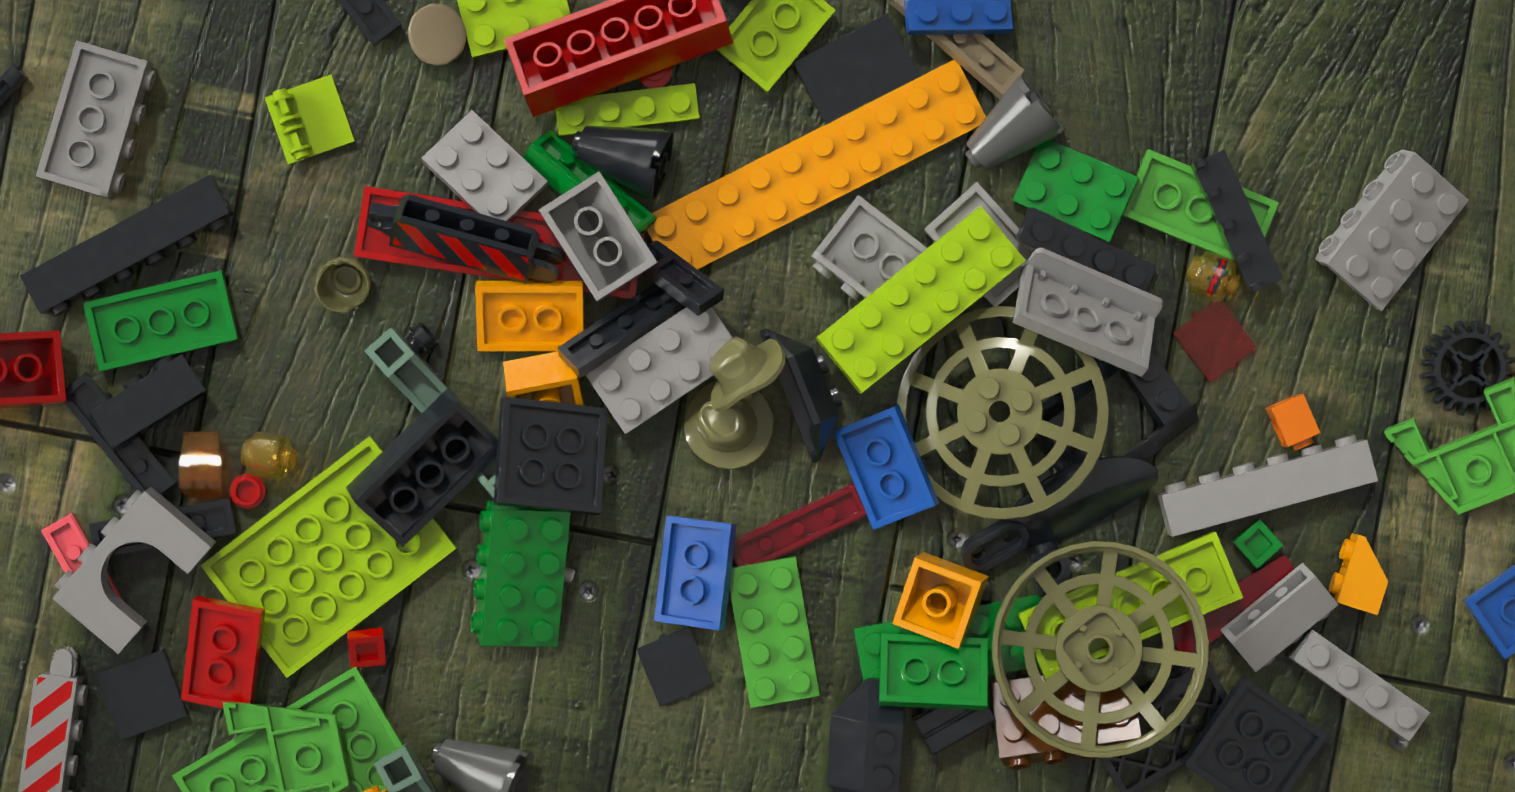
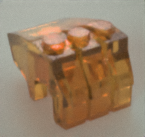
M219 431L184 432L179 462V487L186 498H196L197 495L198 497H209V495L212 497H222L226 486H224L226 462L223 456Z

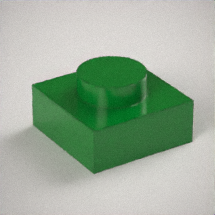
M1259 518L1232 541L1236 548L1256 569L1283 546Z

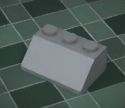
M600 171L539 209L597 302L627 285L657 264L656 259Z

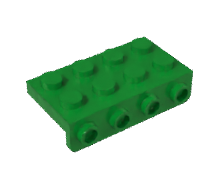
M487 501L486 511H481L479 521L480 531L484 532L483 545H478L476 553L477 565L481 566L480 579L475 578L473 586L474 599L478 600L477 612H472L470 620L471 633L476 634L481 646L558 647L571 513L494 505V501Z

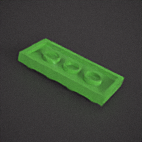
M1147 149L1136 174L1140 180L1123 217L1234 262L1191 166ZM1242 187L1265 237L1279 202Z
M796 556L745 564L743 566H733L729 590L750 708L820 696Z

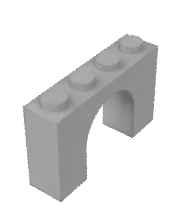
M149 487L144 493L137 490L124 504L128 509L126 514L120 520L114 516L103 528L101 533L105 538L96 547L91 543L79 556L78 560L82 564L75 573L68 570L54 585L59 591L52 599L117 654L127 646L147 621L121 600L111 588L108 580V563L115 549L131 542H142L152 545L188 574L216 543L215 540L152 487Z

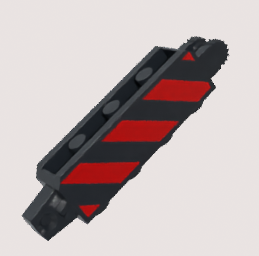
M410 194L401 198L399 206L372 202L367 216L368 227L390 236L389 246L523 283H528L529 277L541 281L545 280L546 282L557 281L560 272L556 265L562 264L565 253L560 248L539 242L540 234L534 228Z

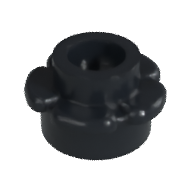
M419 322L413 328L411 326L407 328L410 335L406 340L412 349L418 354L424 351L430 355L432 348L438 344L433 333L422 322Z

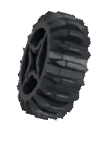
M1456 321L1454 323V332L1448 325L1441 327L1444 339L1438 334L1430 336L1431 341L1436 345L1435 348L1428 345L1423 346L1422 351L1429 354L1430 358L1419 359V365L1428 366V372L1420 373L1419 379H1430L1431 383L1425 385L1423 390L1425 393L1436 390L1437 393L1431 401L1434 404H1438L1445 399L1444 411L1450 412L1455 405L1456 413L1460 416L1465 415L1467 407L1471 415H1479L1480 405L1485 411H1490L1491 407L1484 394V389L1503 382L1505 377H1515V371L1506 370V364L1514 363L1515 358L1504 357L1503 354L1509 351L1511 346L1509 343L1498 346L1497 343L1501 340L1502 334L1496 332L1489 337L1490 325L1484 324L1478 331L1477 321H1469L1467 328H1465L1462 321ZM1461 339H1471L1481 344L1477 350H1472L1468 355L1460 350H1455L1451 345ZM1488 353L1493 366L1490 381H1488L1489 377L1484 373L1483 369L1484 362L1489 357ZM1444 354L1451 368L1448 377L1445 379L1446 382L1443 381L1441 374V362ZM1462 362H1471L1473 364V367L1470 368L1473 369L1472 374L1462 375L1461 369H1464L1461 367ZM1467 381L1482 390L1479 394L1469 398L1456 395L1452 391L1456 387H1461Z

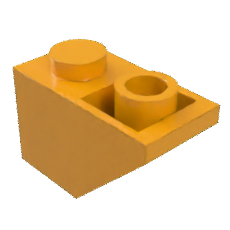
M1352 533L1350 540L1345 539L1342 544L1339 558L1343 562L1340 572H1335L1331 578L1329 593H1333L1332 597L1337 603L1378 615L1388 580L1366 537Z

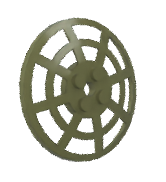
M997 306L982 308L953 319L922 344L912 356L903 375L897 398V405L900 406L907 423V396L910 385L929 392L926 417L930 436L915 443L921 457L936 449L949 467L967 478L960 499L942 488L928 474L935 494L945 503L965 513L983 518L1013 519L1027 517L1048 510L1065 500L1082 485L1094 469L1103 451L1108 433L1110 408L1107 387L1101 370L1093 356L1074 349L1081 357L1085 367L1065 374L1063 369L1049 354L1034 345L1039 334L1025 328L1020 340L1005 337L976 340L970 322L998 316L1014 317L1015 307ZM957 329L964 348L957 351L944 363L935 379L916 373L920 362L929 350L946 334ZM994 348L1016 350L1009 369L989 370L981 351ZM1031 355L1043 363L1055 379L1035 387L1028 378L1022 375L1029 356ZM969 358L976 377L963 390L944 383L953 369L964 359ZM1092 380L1095 388L1098 409L1096 431L1093 439L1073 432L1076 408L1072 387ZM1060 392L1062 393L1064 403V422L1062 427L1043 420L1044 405L1042 400ZM939 396L958 403V423L941 431L939 430L937 419ZM997 402H1006L1010 407V416L1003 422H996L991 416V408ZM1038 434L1056 440L1055 446L1048 455L1038 464L1032 466L1024 448ZM965 436L971 444L978 448L972 467L969 468L960 462L951 453L946 444ZM1067 445L1088 452L1083 464L1072 478L1057 491L1047 496L1038 476L1045 473L1057 462ZM991 454H1011L1019 473L996 476L987 475L985 471ZM1025 483L1033 500V503L1011 508H992L975 504L981 484L1006 487Z
M1090 541L1069 545L1053 551L1033 563L1017 578L1006 594L998 611L992 635V661L995 677L1002 696L1013 714L1031 733L1045 743L1067 753L1085 757L1110 758L1132 754L1150 747L1167 736L1184 720L1195 704L1204 684L1208 666L1209 640L1205 619L1195 596L1186 582L1170 566L1154 555L1134 546L1116 542ZM1103 552L1100 573L1076 576L1058 585L1045 569L1054 562L1072 555ZM1118 554L1129 556L1147 564L1163 575L1170 584L1152 596L1137 583L1116 576L1115 570ZM1035 578L1046 595L1033 610L1027 623L1026 631L1004 630L1007 617L1015 599L1025 585ZM1099 584L1096 605L1077 610L1065 595L1068 591L1080 586ZM1113 586L1132 593L1144 604L1128 616L1110 607ZM1179 595L1185 603L1193 622L1196 653L1174 650L1172 628L1162 608ZM1054 603L1066 618L1057 636L1036 634L1042 616L1049 606ZM1152 615L1155 617L1161 631L1163 649L1142 646L1141 636L1137 627ZM1096 638L1106 640L1109 646L1107 655L1101 659L1093 658L1088 650L1090 642ZM1003 644L1024 647L1023 655L1026 670L1035 690L1020 702H1018L1013 694L1005 674L1002 657ZM1034 648L1055 650L1060 669L1046 681L1042 680L1037 669ZM1140 661L1161 663L1154 682L1143 694L1131 679L1137 671ZM1172 665L1193 667L1192 679L1183 699L1174 712L1164 720L1151 702L1157 698L1164 688L1171 673ZM1070 680L1078 687L1086 690L1084 711L1065 704L1053 693ZM1120 687L1132 702V704L1116 711L1098 713L1100 692L1111 691ZM1045 700L1049 706L1062 715L1083 722L1081 744L1068 741L1050 733L1029 716V713ZM1140 712L1153 728L1144 736L1125 743L1108 746L1096 745L1097 724L1119 722Z

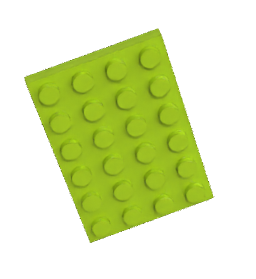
M372 436L366 438L200 565L228 602L265 609L261 645L286 678L294 674L346 634L347 631H350L457 549L456 545L434 517L402 547L354 503L346 487L383 452Z

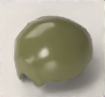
M337 257L328 261L320 269L314 291L318 302L328 311L345 314L366 300L371 288V278L367 268L357 259Z

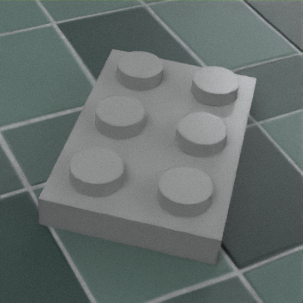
M473 110L421 158L422 163L474 212L508 222L512 221L548 186V181Z
M976 182L923 230L936 242L978 207H983L1026 260L983 295L992 307H997L1019 287L1022 268L1035 249L1015 239L1019 228L980 184Z

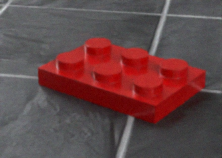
M196 596L193 599L181 700L223 708V703L228 701L254 704L265 609L202 596Z

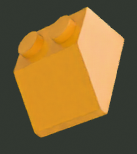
M558 351L503 362L508 397L585 406L580 378L559 357Z
M922 552L914 558L892 624L959 649L979 608L989 576Z

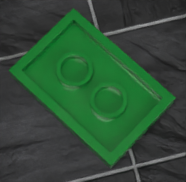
M1048 140L1036 147L1012 201L1028 209L1029 207H1034L1111 244L1140 179L1121 169Z
M881 633L879 706L986 711L988 697V638L965 637L960 648L957 649L923 635Z

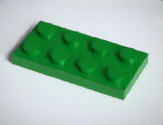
M223 270L83 302L99 372L240 340Z

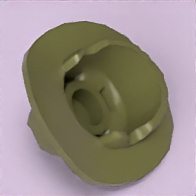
M738 337L728 340L714 354L710 361V371L717 379L711 393V405L716 411L722 412L731 406L740 407L743 404L741 399H750L754 392L771 384L781 373L785 365L786 356L781 345L774 339H768L758 346H754Z
M717 381L711 382L694 396L687 408L684 420L686 441L693 452L707 464L729 470L747 467L761 458L769 447L774 435V415L770 403L761 392L756 391L750 399H741L743 404L740 407L731 406L722 412L716 411L711 405V393Z

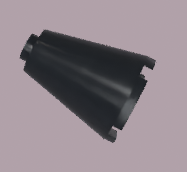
M585 126L583 131L576 132L572 151L577 152L576 159L598 172L600 171V173L646 198L655 199L665 181L667 173H664L666 162L671 160L674 133L666 129Z

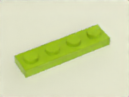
M695 83L593 95L556 109L559 136L575 135L577 131H583L585 126L633 128L699 120Z

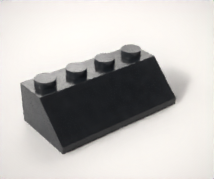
M447 388L346 489L354 503L404 547L497 456L498 438L466 404Z

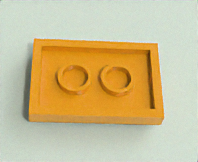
M476 281L478 351H558L557 348L584 330L583 281H528V283L519 281Z

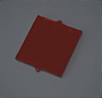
M1220 298L1200 313L1194 312L1192 319L1173 332V335L1209 382L1213 381L1227 369L1236 368L1237 362L1256 348L1255 344Z

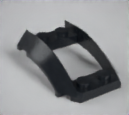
M1152 350L1150 352L1148 369L1142 377L1102 360L1097 363L1105 382L1120 371L1159 425L1158 429L1121 456L1147 460L1199 420L1196 403L1191 405ZM1092 380L1072 387L1075 403L1095 390ZM1060 392L1043 402V420L1062 427L1064 422L1062 414L1064 403L1062 393ZM1040 434L1034 439L1045 456L1048 455L1057 442ZM1067 445L1064 453L1053 467L1058 472L1068 466L1085 460L1088 452Z

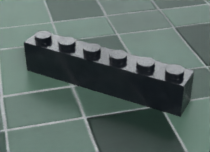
M208 175L20 275L39 313H51L55 317L72 308L70 302L83 296L84 300H88L103 292L102 285L113 279L115 283H120L135 274L133 269L146 263L147 267L162 261L166 258L164 252L175 246H177L178 250L194 244L198 241L196 238L197 234L207 229L210 233L224 228L229 224L227 218L235 214L215 177Z

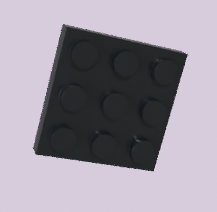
M502 397L500 399L494 505L600 515L602 513L608 408Z
M1241 675L1181 763L1223 792H1289L1328 735Z

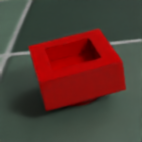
M383 627L347 631L351 669L355 666L362 668L386 665Z

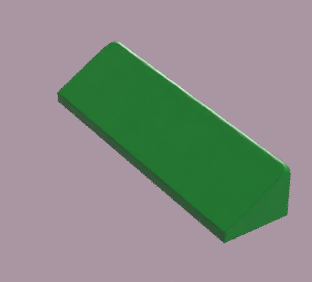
M551 129L532 142L523 157L561 195L598 172L576 159L577 152L572 151V147ZM602 174L636 230L642 236L657 218L611 179Z

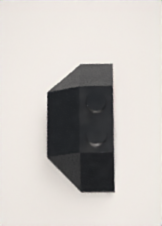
M767 328L759 331L763 342L768 339H774L784 350L786 356L785 365L778 375V379L812 463L820 461L839 416L837 407L843 405L835 385L828 387L823 375L829 372L823 354L821 352L815 355L813 348Z
M868 677L858 689L831 713L827 785L834 792H899L903 707L879 706V678Z

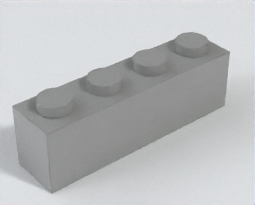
M1308 629L1303 633V636L1295 642L1286 655L1293 662L1408 741L1412 739L1430 713L1314 630Z

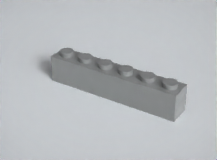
M1356 435L1345 436L1335 439L1336 446L1322 449L1321 444L1312 445L1300 449L1302 455L1288 458L1287 453L1266 458L1268 464L1254 468V464L1251 462L1232 467L1234 474L1220 477L1219 471L1199 476L1200 483L1186 486L1185 481L1165 485V492L1157 494L1167 534L1173 537L1377 482L1378 478L1368 441L1363 439L1357 440Z

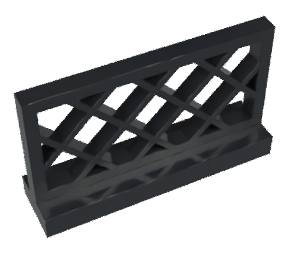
M1209 659L1204 681L1209 679L1214 687L1210 702L1199 699L1195 702L1196 705L1208 707L1203 726L1186 722L1187 714L1178 725L1173 744L1159 740L1150 747H1147L1143 762L1126 758V755L1110 758L1100 757L1119 792H1137L1183 765L1181 761L1190 749L1180 745L1184 728L1203 731L1213 717L1215 709L1217 710L1220 704H1217L1218 698L1220 697L1223 702L1227 696ZM1178 665L1173 667L1164 688L1157 698L1151 702L1154 708L1158 709L1157 711L1164 720L1168 718L1163 716L1166 704L1173 699L1179 701L1183 699L1184 696L1182 694L1187 691L1192 679L1193 667ZM1155 679L1139 687L1143 694L1150 688ZM1139 712V719H1141L1143 716ZM1154 745L1171 749L1168 762L1161 766L1149 763ZM1110 760L1117 761L1116 769ZM1124 763L1141 767L1138 779L1125 786L1120 778Z

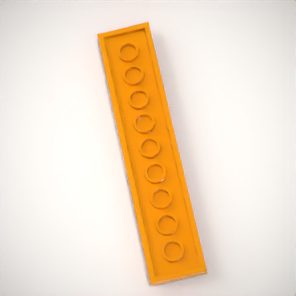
M952 60L651 213L657 219L647 231L652 241L661 242L696 269H700L978 128L986 116L960 64Z

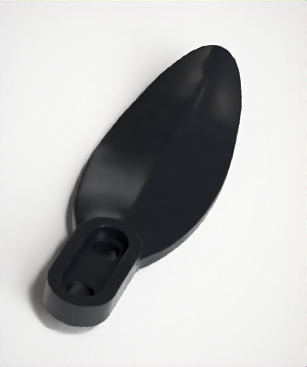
M1101 457L1082 485L1065 500L1048 510L1027 517L1002 519L964 541L961 547V557L970 570L985 572L1017 555L1026 547H1035L1037 544L1059 541L1074 535L1115 513L1149 491L1158 481V470L1150 462L1135 457ZM1084 461L1068 466L1041 481L1040 483L1046 495L1054 493L1070 480ZM1029 492L1023 495L1013 507L1033 503ZM1014 530L1012 535L1004 537L1005 532ZM983 547L981 552L973 554L976 548Z

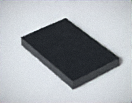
M888 13L793 62L825 125L920 77Z

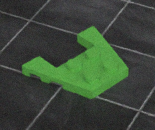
M1515 377L1484 389V394L1497 424L1432 450L1429 449L1415 417L1388 427L1384 431L1391 443H1395L1404 453V457L1421 471L1431 486L1458 515L1515 493Z
M234 701L223 703L229 735L266 728L279 792H338L351 784L336 714Z

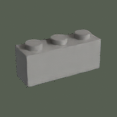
M1302 562L1225 625L1221 632L1251 668L1257 672L1262 667L1269 665L1276 655L1287 646L1297 642L1303 636V633L1314 624L1324 620L1338 606V603Z

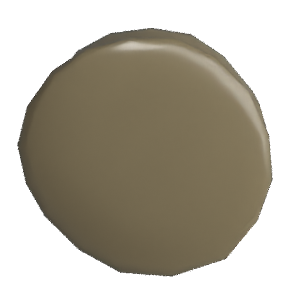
M431 3L419 9L412 16L408 27V39L413 52L420 60L427 64L445 65L457 59L464 50L466 30L461 17L453 8L444 4Z

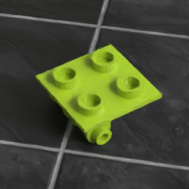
M332 74L288 90L286 88L273 92V95L265 97L288 165L355 142Z

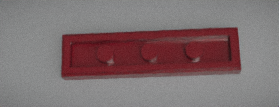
M854 482L735 538L733 558L736 565L743 566L745 564L775 560L867 516Z
M1285 554L1278 556L1237 582L1243 596L1242 599L1203 614L1209 643L1223 635L1221 629L1294 570ZM1192 620L1172 627L1176 649L1178 651L1195 653L1196 639Z

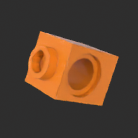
M1304 394L1293 395L1265 408L1282 447L1292 446L1294 451L1314 443L1312 437L1320 433Z

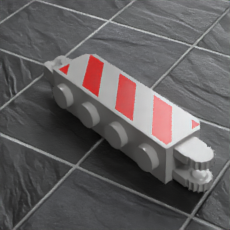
M70 645L57 649L53 653L54 656H52L53 660L51 661L50 671L42 673L33 681L18 792H73V790L68 789L70 776H75L78 766V755H73L75 741H80L83 730V720H78L80 706H84L87 700L88 686L83 685L84 675H77L79 662L77 658H79V653H77V649Z

